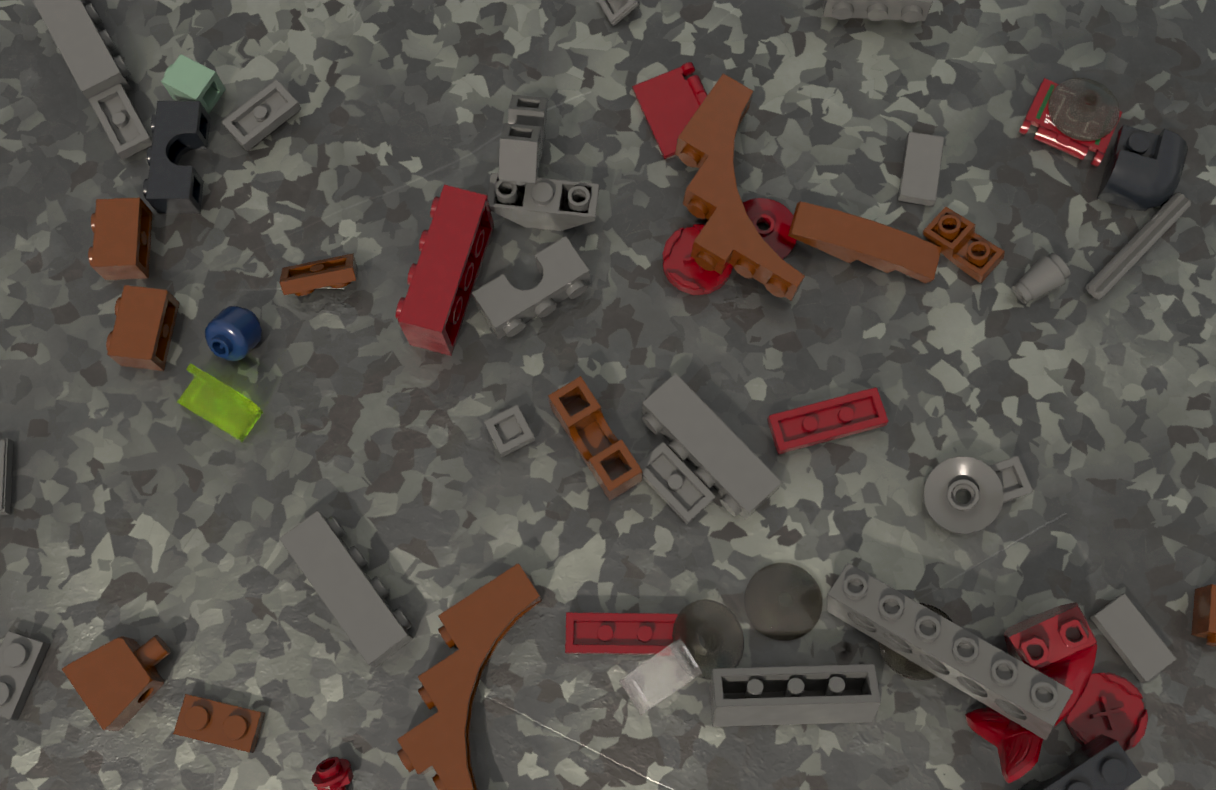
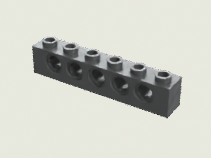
M849 563L827 594L829 613L1044 740H1047L1073 693V690Z

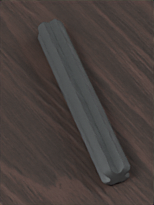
M1175 193L1086 285L1087 293L1095 299H1102L1191 206L1190 199L1185 197L1183 193Z

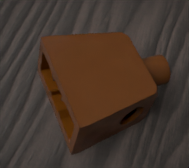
M158 635L152 637L141 647L134 639L121 636L62 668V671L101 728L107 731H119L163 686L164 680L154 666L171 654V651Z

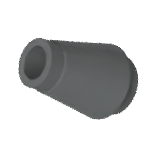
M1057 254L1042 255L1017 283L1012 286V290L1016 297L1026 304L1030 300H1034L1065 285V279L1071 273L1066 263Z

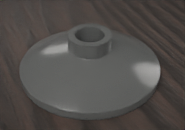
M954 457L943 461L931 471L924 486V502L929 515L939 526L954 533L970 534L985 529L997 518L1003 505L1004 493L998 475L989 465L972 457ZM960 490L969 491L971 494L970 501L967 503L958 502L956 499L957 492Z

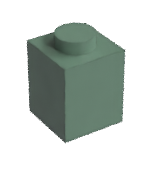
M182 54L179 55L174 64H171L166 69L164 78L161 81L172 99L176 101H200L208 115L226 90L216 71Z

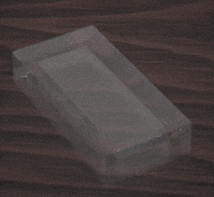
M680 638L619 682L639 714L642 715L703 674V672Z

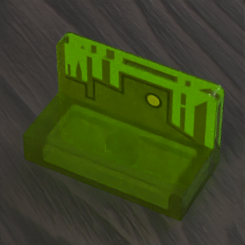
M190 363L186 370L194 379L177 402L197 416L243 442L263 411L248 397Z

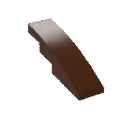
M801 201L796 205L788 236L845 262L851 263L859 260L885 273L897 270L925 284L933 281L935 278L942 247L887 225L839 210Z

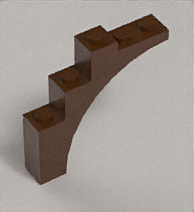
M722 74L677 139L675 155L685 165L699 168L685 190L683 205L695 217L708 220L693 243L691 257L703 269L707 271L714 270L721 275L730 263L741 276L748 279L754 278L764 284L771 294L780 298L785 297L792 301L805 275L781 259L762 239L748 217L737 190L733 165L734 140L737 130L749 109L753 90Z
M519 563L438 615L443 623V626L438 628L439 633L450 649L457 646L459 650L418 676L423 685L418 689L420 696L430 710L436 707L438 712L397 739L402 747L397 753L409 772L415 769L418 775H424L434 768L437 774L432 779L438 790H478L471 765L469 733L473 701L483 671L496 647L520 618L542 601Z

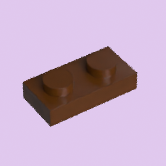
M354 253L282 268L280 285L283 295L295 294L296 296H304L318 288L328 286L331 288H342L349 285L352 281H356L357 264Z
M185 694L173 734L254 753L265 713Z

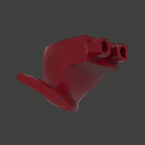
M1076 602L1060 605L1009 627L1004 633L1009 655L1073 690L1055 726L1072 711L1084 693L1097 653V640ZM990 707L975 709L965 714L967 725L979 736L998 748L1001 771L1006 782L1011 783L1021 778L1038 762L1043 742L1041 737Z

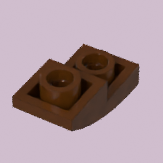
M945 207L923 230V235L930 243L942 247L941 253L947 259L980 283L1004 259V250L976 234L974 223L948 207Z

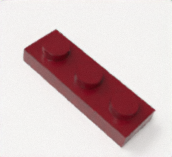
M877 387L772 414L767 418L778 454L883 427L889 422Z
M566 612L565 653L684 655V614Z

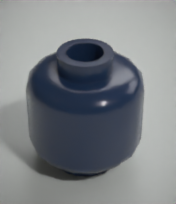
M229 306L223 309L209 322L205 329V339L210 350L216 356L228 361H238L245 358L262 338V328L257 316L252 311L239 306Z

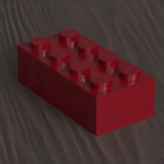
M444 185L440 197L436 196L432 202L430 217L433 219L429 230L425 229L421 234L419 241V251H421L418 263H413L409 269L407 284L410 286L406 298H400L395 316L410 345L452 356L494 228V222L487 195Z

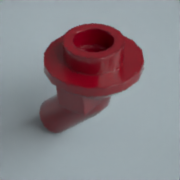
M330 757L316 767L311 780L318 790H346V785L351 783L354 776L351 764L347 759Z

